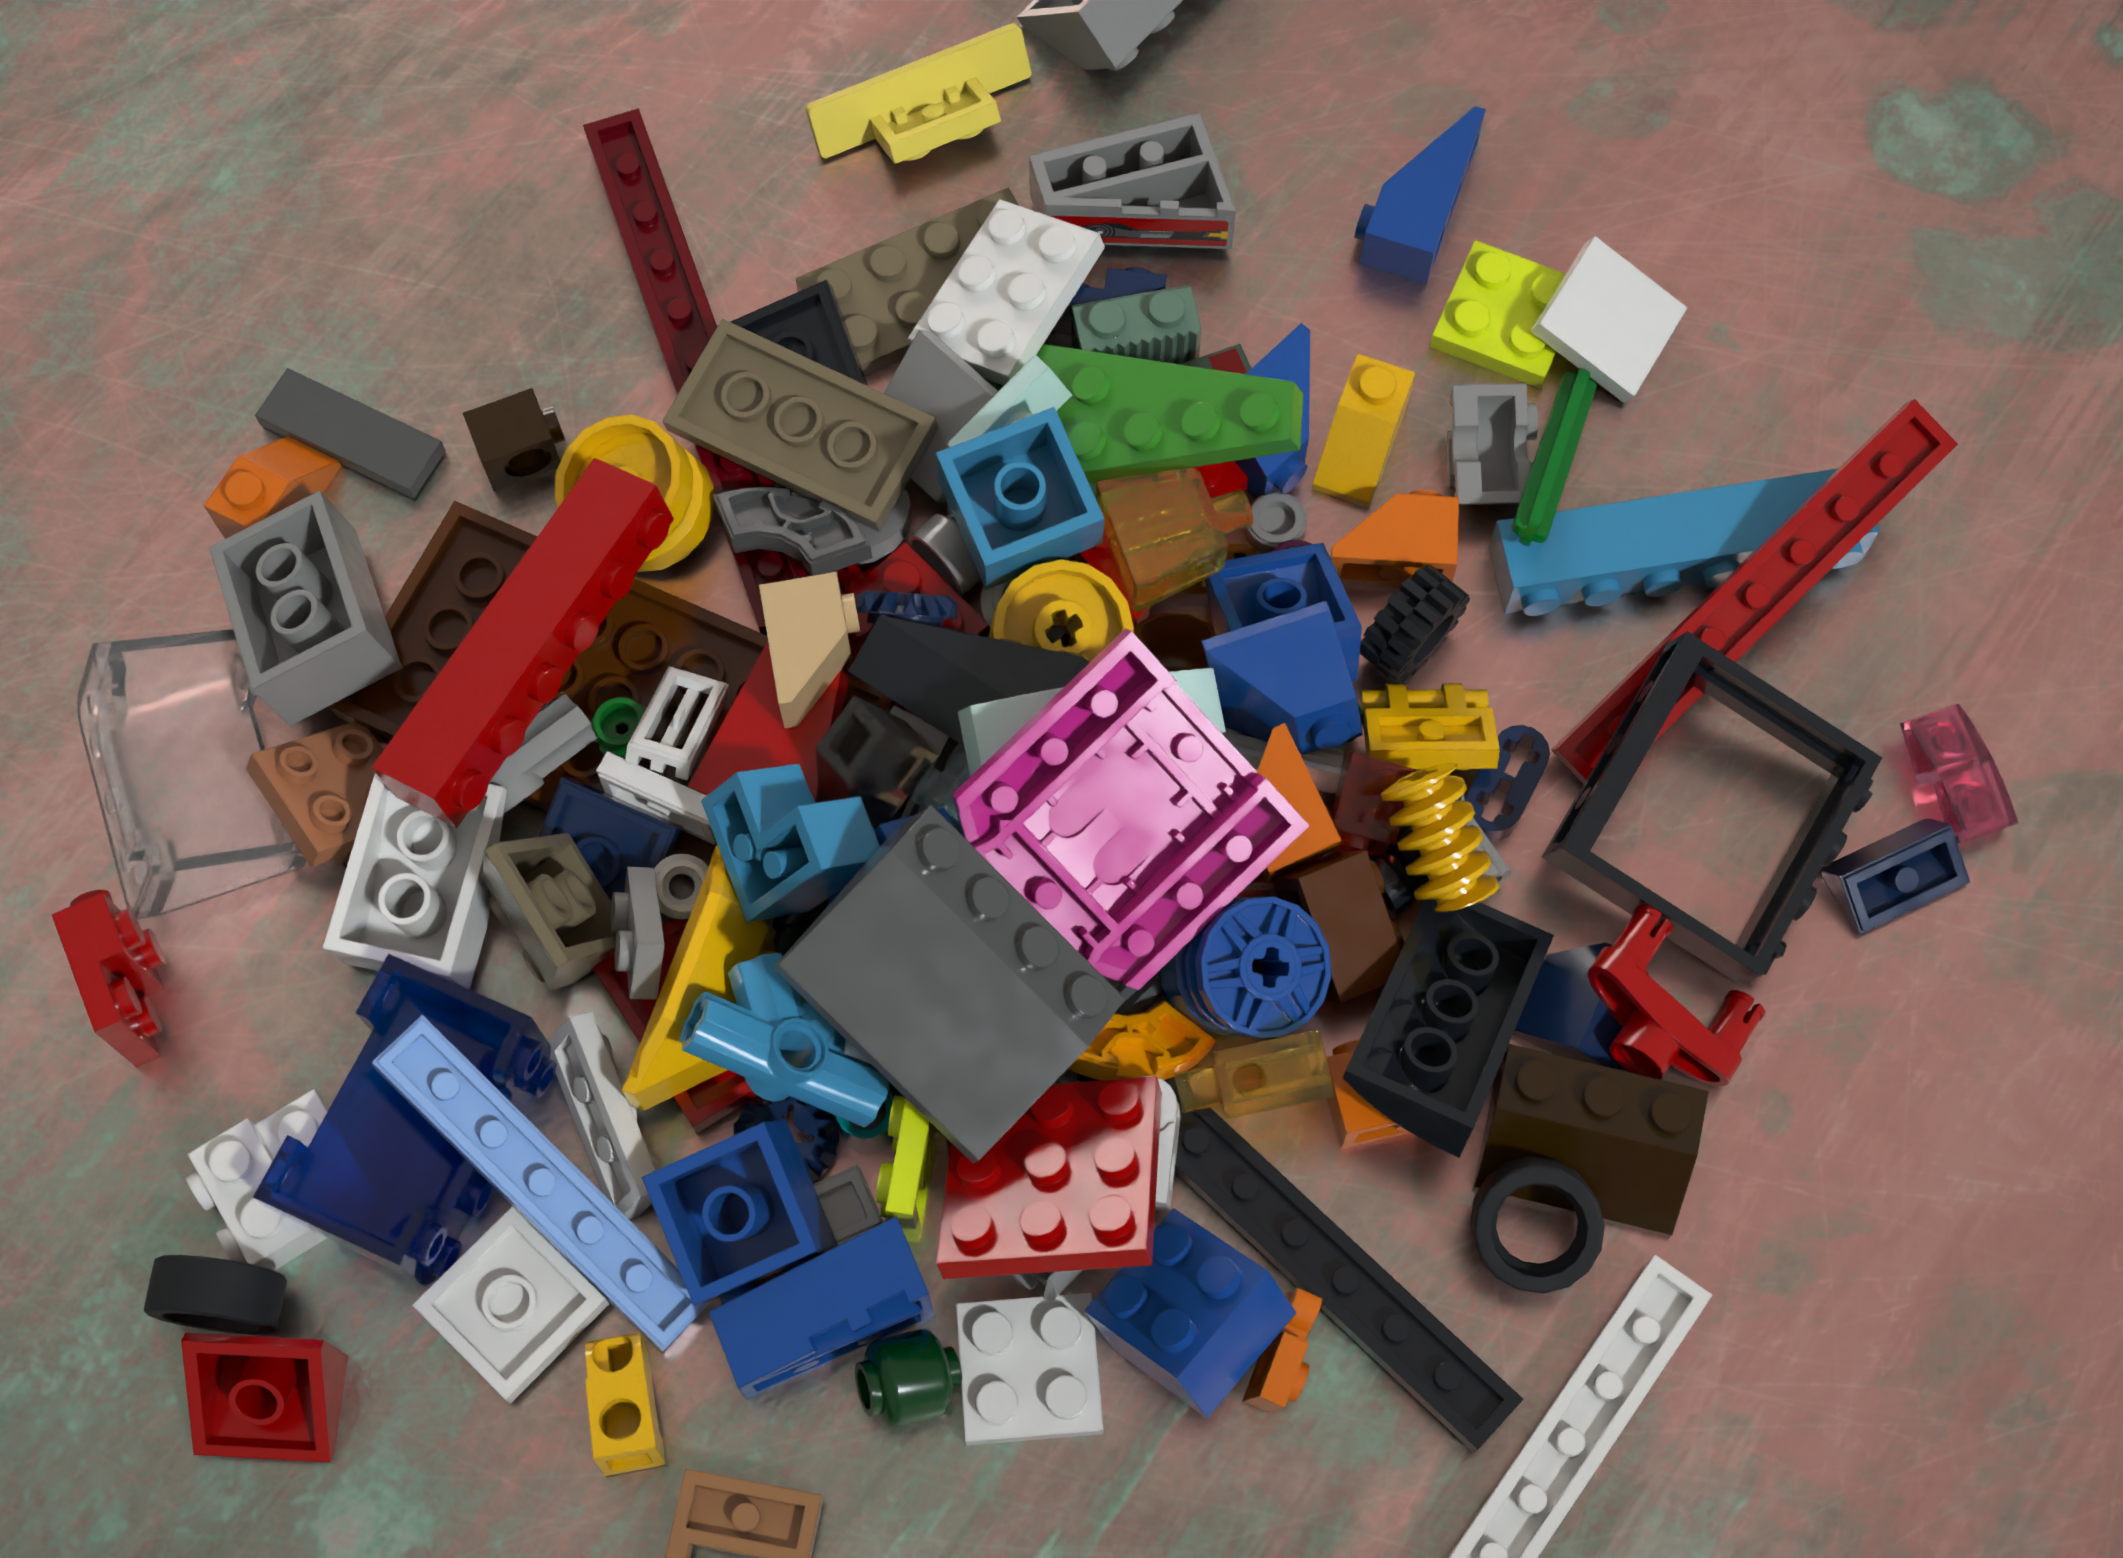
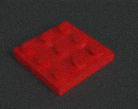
M1157 1076L1052 1084L994 1146L975 1163H972L951 1143L936 1261L942 1278L955 1279L1152 1265L1162 1091Z

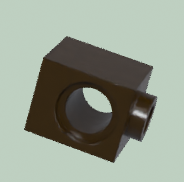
M533 388L463 412L493 491L559 467L561 461L554 444L565 441V437L553 406L541 410Z

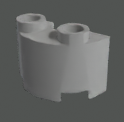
M1527 384L1453 385L1449 403L1452 406L1453 431H1447V467L1449 487H1456L1454 497H1459V506L1519 504L1533 464L1527 457L1526 440H1536L1538 434V409L1536 403H1527Z

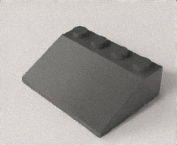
M932 805L902 824L888 837L773 967L972 1163L979 1161L1076 1061L1126 1000Z

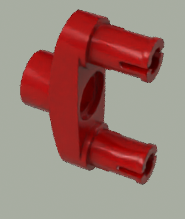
M1638 905L1633 910L1631 918L1614 944L1600 951L1589 968L1587 975L1596 995L1622 1026L1610 1045V1053L1613 1059L1630 1073L1661 1080L1671 1066L1696 1081L1714 1086L1728 1085L1742 1062L1741 1050L1758 1022L1765 1016L1766 1011L1761 1004L1753 1005L1752 1009L1748 1011L1755 999L1745 992L1730 990L1724 997V1002L1711 1023L1706 1028L1672 995L1648 976L1649 973L1646 968L1665 938L1671 934L1673 925L1666 918L1662 919L1656 927L1655 924L1662 913L1651 906Z

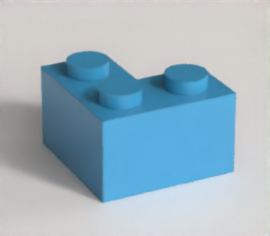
M800 764L736 772L701 800L747 923L810 911L846 886L880 848L875 830L870 823L861 797L815 803Z

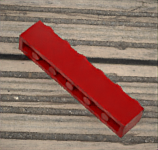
M594 458L371 767L396 798L455 828L459 827L470 810H473L481 803L486 795L489 782L508 756L513 755L519 749L529 725L543 705L550 702L556 696L561 687L562 678L579 654L588 649L594 642L600 624L616 601L625 597L629 592L635 574L652 550L657 549L666 539L670 524L674 518L657 485Z

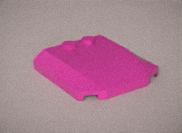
M1125 628L952 794L964 838L1102 976L1120 981L1125 986L1140 990L1310 825L1267 778L1260 775L1184 693L1175 683L1177 680L1137 636Z

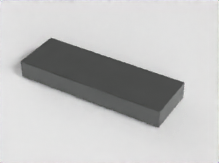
M289 368L286 369L255 414L261 426L281 436H289L338 460L340 464L413 499L446 451L441 440Z

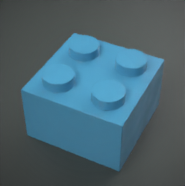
M1055 407L936 453L937 479L986 590L1017 578L1034 565L1065 559L1102 544L1105 518Z

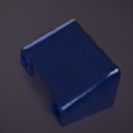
M388 953L356 1011L358 1017L372 1031L308 1148L301 1141L287 1135L253 1198L264 1207L423 1286H427L436 1277L440 1278L458 1260L462 1248V1243L458 1239L470 1216L476 1218L483 1212L490 1200L494 1187L372 1067V1061L423 1015L523 1115L533 1097H542L549 1088L556 1072L557 1063L550 1059L551 1045L532 1017Z

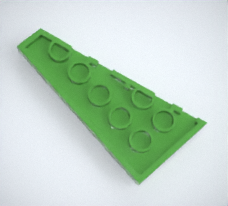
M1043 344L1036 355L1053 371L1072 394L1057 410V413L1089 484L1300 451L1303 393L1293 381ZM985 379L997 391L1003 387L1001 384Z

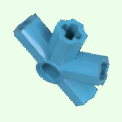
M781 953L759 955L754 959L736 964L728 972L737 1005L706 991L695 1000L688 1017L683 1023L679 1043L682 1044V1051L744 1076L750 1089L765 1100L776 1102L791 1096L862 1127H866L875 1120L879 1108L887 1098L890 1082L872 1064L844 1054V1051L841 1049L845 1047L846 1039L807 1001L803 1005L801 1004L798 992L773 969L782 958Z

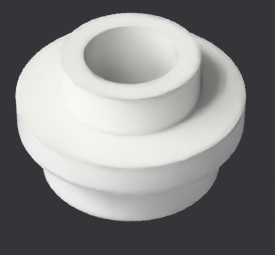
M675 854L657 864L654 868L661 913L674 919L689 918L708 870V866L702 860L689 854ZM684 874L692 879L694 891L689 898L677 899L671 895L669 882L673 876Z

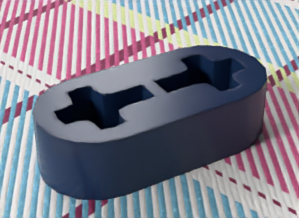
M1516 725L1501 731L1498 735L1500 747L1498 768L1480 769L1466 796L1465 801L1470 802L1475 811L1473 818L1490 842L1500 841L1510 836L1517 827L1548 764L1550 756L1549 744L1543 734L1532 727ZM1518 746L1525 747L1529 750L1527 757L1529 762L1525 761L1521 765L1516 777L1506 774L1505 771L1511 757L1509 752L1513 753ZM1498 789L1507 795L1501 806V813L1503 815L1498 814L1492 822L1482 817L1484 807L1481 804L1487 805L1495 790Z

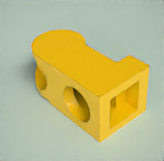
M637 1332L586 1342L587 1379H585L593 1460L604 1476L667 1465L663 1438L659 1432L651 1365L643 1333Z

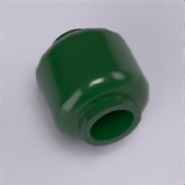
M919 1329L871 1342L866 1349L864 1361L856 1363L855 1380L861 1405L868 1417L876 1415L885 1426L897 1428L945 1415L952 1403L953 1388L960 1387L962 1384V1372L954 1348L952 1346L943 1348L938 1338L931 1331Z

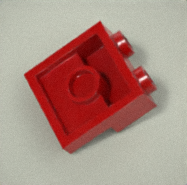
M100 889L83 893L72 900L70 907L51 915L94 1032L135 1067H139L161 1057L153 1035L162 1032V1027L148 996L165 989L157 967L165 964L164 954L151 929L148 928L142 931L131 909L120 910L113 903L109 891Z

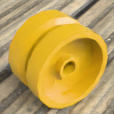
M633 414L607 417L584 429L566 448L555 477V501L557 507L561 505L594 458L657 485L674 520L670 524L669 532L664 542L657 549L652 550L637 572L663 570L685 559L704 539L714 516L715 502L713 496L715 495V489L707 468L655 421Z
M1060 559L1034 565L1010 583L992 615L989 638L998 640L1004 638L1021 642L1023 645L1057 652L1059 650L1082 654L1093 660L1125 628L1133 632L1134 626L1128 601L1111 578L1089 564ZM1060 627L1066 630L1070 639L1067 647L1063 648L1060 639L1054 643L1050 642L1046 635L1051 628Z

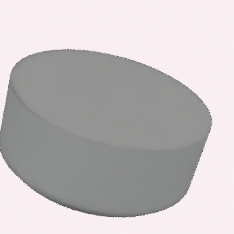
M1270 492L1266 495H1261L1250 504L1247 510L1245 520L1246 538L1250 545L1262 554L1272 552L1280 544L1291 540L1303 541L1307 526L1306 511L1303 505L1289 494Z

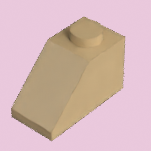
M837 572L759 585L778 704L785 729L798 727L852 657L848 633L860 632L854 593L840 594Z

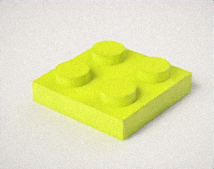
M1475 240L1432 334L1430 347L1541 389L1557 351L1533 334L1531 329L1566 274Z
M895 1095L888 1126V1136L893 1137L892 1152H896L894 1163L882 1162L877 1183L876 1203H881L880 1217L890 1220L897 1216L907 1241L920 1243L936 1153L933 1138L937 1128L904 1096Z

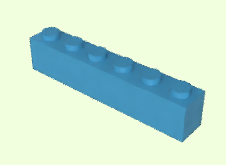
M1837 469L1558 511L1555 514L1547 540L1543 543L1532 541L1530 546L1519 543L1520 536L1512 531L1514 518L1497 521L1488 548L1504 614L1524 611L1526 615L1538 616L1550 613L1559 608L1560 605L1585 602L1588 606H1602L1616 601L1623 595L1645 592L1650 597H1660L1671 594L1682 586L1706 583L1708 587H1718ZM1878 523L1832 569L1851 566L1864 558L1880 532Z

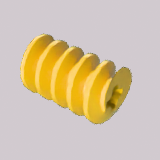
M1458 763L1440 764L1411 773L1380 793L1383 801H1403L1404 808L1392 815L1389 821L1391 826L1411 825L1413 832L1401 839L1397 844L1399 850L1420 851L1421 856L1405 868L1408 875H1428L1429 881L1416 889L1414 895L1416 900L1436 899L1437 906L1434 910L1437 912L1454 911L1473 905L1493 895L1500 888L1495 876L1483 874L1488 870L1492 862L1488 852L1475 849L1483 840L1480 828L1473 825H1465L1475 815L1474 808L1470 802L1457 800L1467 790L1465 781L1461 777L1447 776L1456 769Z

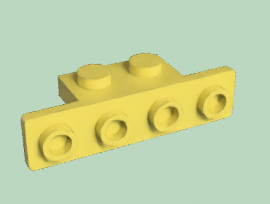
M1016 23L1008 24L808 103L805 111L817 151L823 158H829L876 139L893 163L897 164L904 160L920 159L926 156L930 150L954 140L975 137L984 128L1001 122L997 102L990 93L1025 80L1032 73L1022 30Z

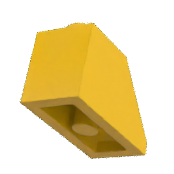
M1357 353L1333 417L1312 484L1313 490L1370 508L1408 408L1416 372Z

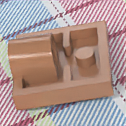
M352 722L252 753L246 766V771L311 868L336 860L342 870H346L375 774L371 767L383 752L382 747L371 731L357 722Z

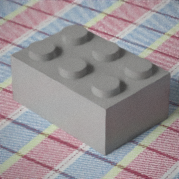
M320 490L209 547L251 690L289 726L402 669L357 532Z

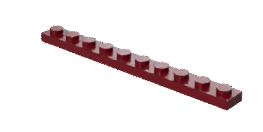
M637 108L584 124L583 127L676 395H678L717 329V324L640 110ZM694 444L699 461L707 468L715 489V495L743 488L775 487L772 480ZM721 521L759 632L767 635L759 585L807 577L803 564L787 554L777 551L757 549L735 553Z

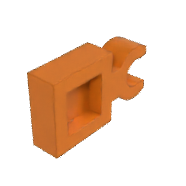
M1296 1288L1294 1294L1289 1291L1286 1292L1285 1296L1296 1311V1314L1258 1358L1242 1400L1265 1412L1285 1408L1287 1401L1295 1402L1301 1394L1308 1377L1309 1364L1302 1361L1309 1344L1305 1340L1316 1320L1322 1298L1300 1288Z

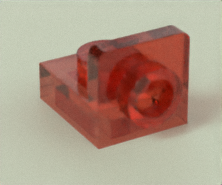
M1349 752L1332 814L1329 813L1335 828L1339 830L1338 834L1342 840L1340 844L1369 852L1374 851L1376 840L1395 845L1400 826H1391L1389 818L1404 808L1403 801H1383L1380 793L1404 776L1414 773L1416 769Z

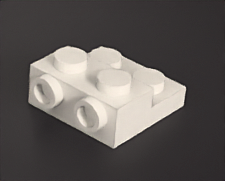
M314 1089L260 1122L254 1124L247 1118L188 1153L196 1171L186 1176V1181L194 1196L206 1211L214 1206L218 1208L227 1226L217 1232V1237L232 1261L247 1262L248 1264L275 1271L383 1204L322 1097Z

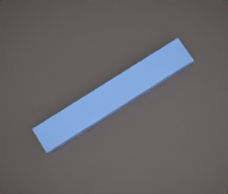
M423 1015L372 1061V1067L639 1332H642L643 1336L660 1353L711 1303L709 1301L693 1306L679 1269Z

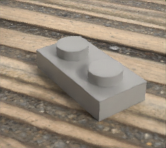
M627 867L624 893L613 892L611 899L610 927L611 932H617L616 971L627 972L630 999H657L665 944L654 868Z

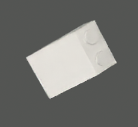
M375 773L323 949L345 964L469 991L486 934L490 911L489 895L491 892L482 879L484 850L500 841L507 790L502 786L488 784L486 795L481 803L473 810H470L459 827L455 828L396 798Z

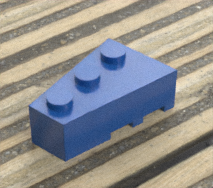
M897 1216L819 1256L802 1260L790 1266L784 1271V1274L760 1286L758 1283H751L728 1292L720 1299L722 1305L709 1311L737 1387L745 1399L868 1347L874 1340L897 1335L935 1318L929 1292Z

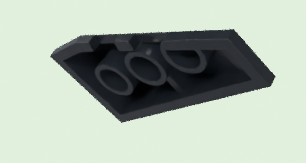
M880 614L849 667L848 672L964 746L958 716L959 711L971 705L1065 687L1092 660L1082 654L1063 650L1057 652L1023 645L1018 641L1004 638L998 640L959 632L954 628Z

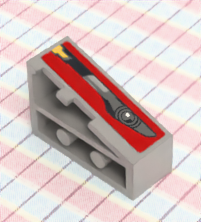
M1200 112L1029 155L1030 197L1035 211L1100 233L1104 245L1232 249L1236 210Z

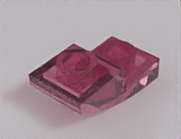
M1953 704L1900 723L1918 784L1933 783L1944 822L1951 824L1957 843H1967L2018 823L2010 796L1994 759L1981 735L1960 704Z

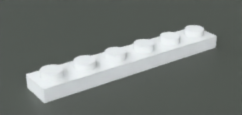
M1654 1255L1648 1261L1448 1558L1539 1557L1712 1297L1711 1293L1657 1255Z

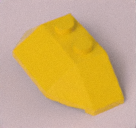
M716 845L707 873L638 1051L621 1089L630 1105L643 1111L727 1071L725 1068L682 1051V1044L679 1043L683 1023L688 1017L695 1000L705 991L737 1005L728 972L736 964L754 959L759 955L778 953L775 952L776 947L765 920L746 922L718 845Z

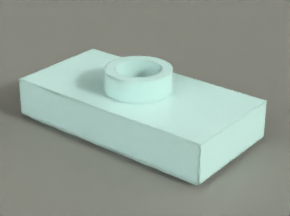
M1035 355L947 445L949 447L955 446L1051 407H1055L1057 411L1072 394L1053 371Z

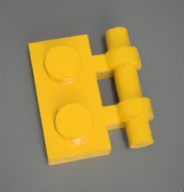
M1386 683L1385 690L1360 691V707L1362 710L1361 715H1364L1363 730L1369 770L1426 769L1446 763H1458L1457 770L1498 768L1500 747L1493 709L1488 708L1489 697L1487 689H1464L1462 683H1442L1441 689L1407 690L1405 683Z

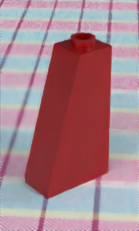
M855 632L848 633L852 657L798 727L786 729L784 728L778 704L769 643L767 641L687 787L707 796L736 772L800 764L815 803L825 802L850 678L848 669L853 662L856 647Z

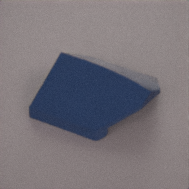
M1602 942L1547 954L1513 1035L1554 1055L1626 1071L1613 1059L1610 1053V1045L1622 1026L1596 995L1587 976L1589 968L1600 951L1605 947L1612 946V944Z

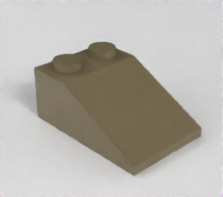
M569 833L498 842L484 850L482 879L491 892L489 895L490 906L504 925L514 929L525 947L523 958L528 969L539 981L547 983L550 990L576 983L594 971V966L615 954L617 932H611L610 927L611 901Z

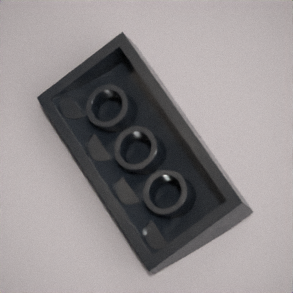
M1425 899L1347 1066L1343 1079L1362 1098L1393 1122L1433 1146L1460 1158L1477 1122L1554 935L1480 902L1454 911L1437 912L1434 910L1437 906L1436 899Z

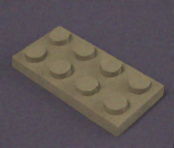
M1009 187L795 278L798 292L824 280H827L833 287L865 376L903 359L911 345L908 337L999 199L1019 206Z
M724 319L721 320L662 421L667 431L818 503H821L823 500L845 512L850 518L879 532L939 428L936 417Z

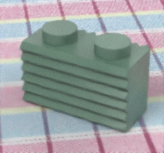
M1190 285L1071 305L1073 349L1173 364H1182L1199 358L1202 328Z

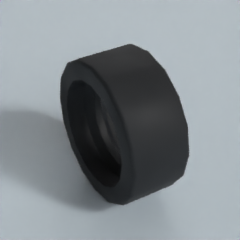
M1527 1156L1505 1162L1489 1174L1473 1199L1470 1221L1480 1258L1496 1278L1520 1291L1544 1294L1568 1288L1590 1271L1602 1251L1605 1224L1594 1192L1578 1171L1552 1158ZM1531 1185L1549 1186L1564 1194L1574 1206L1578 1220L1576 1237L1569 1249L1555 1260L1540 1264L1524 1262L1511 1255L1500 1242L1496 1229L1498 1211L1505 1199L1519 1188Z
M163 1255L154 1260L144 1312L148 1316L161 1321L198 1329L250 1335L271 1334L278 1329L287 1279L281 1273L248 1263L204 1256Z

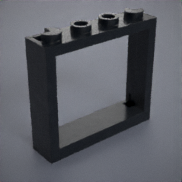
M1687 631L1664 645L1541 857L1630 915H1632L1633 910L1638 905H1647L1655 908L1662 913L1655 924L1656 927L1662 919L1666 918L1673 925L1671 934L1666 938L1736 983L1760 977L1762 974H1767L1775 959L1783 957L1787 944L1782 941V938L1792 920L1797 921L1812 905L1817 894V888L1812 886L1822 866L1830 865L1843 849L1847 840V834L1842 832L1852 812L1860 811L1873 795V793L1868 791L1874 781L1871 778L1883 757ZM1688 682L1831 774L1736 945L1590 851Z

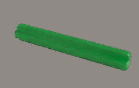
M1580 368L1577 373L1566 372L1561 378L1512 524V531L1520 536L1518 541L1523 545L1530 546L1532 541L1543 543L1549 536L1597 384L1589 379L1590 372L1586 369Z

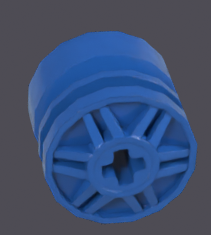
M1276 897L1234 898L1160 969L1162 988L1174 1009L1206 1032L1215 1035L1252 1038L1286 1036L1307 1024L1323 1004L1332 975L1329 946L1318 923L1299 905ZM1254 960L1262 962V974L1253 972L1252 964Z

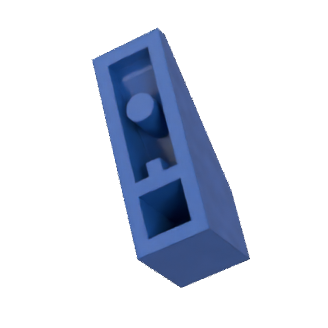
M1474 106L1383 184L1375 206L1364 204L1354 238L1363 240L1359 264L1427 285L1475 153L1486 109Z

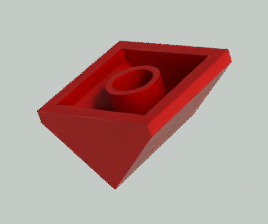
M185 1332L181 1340L193 1455L331 1462L335 1452L348 1361L346 1354L325 1340Z

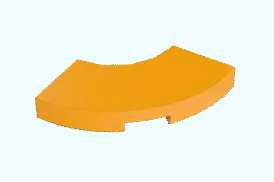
M1162 1001L1148 1012L1130 1015L1115 1013L1090 1046L1068 1069L1097 1080L1157 1076V1078L1166 1080L1188 1071L1198 1064L1209 1053L1216 1040L1167 1002Z

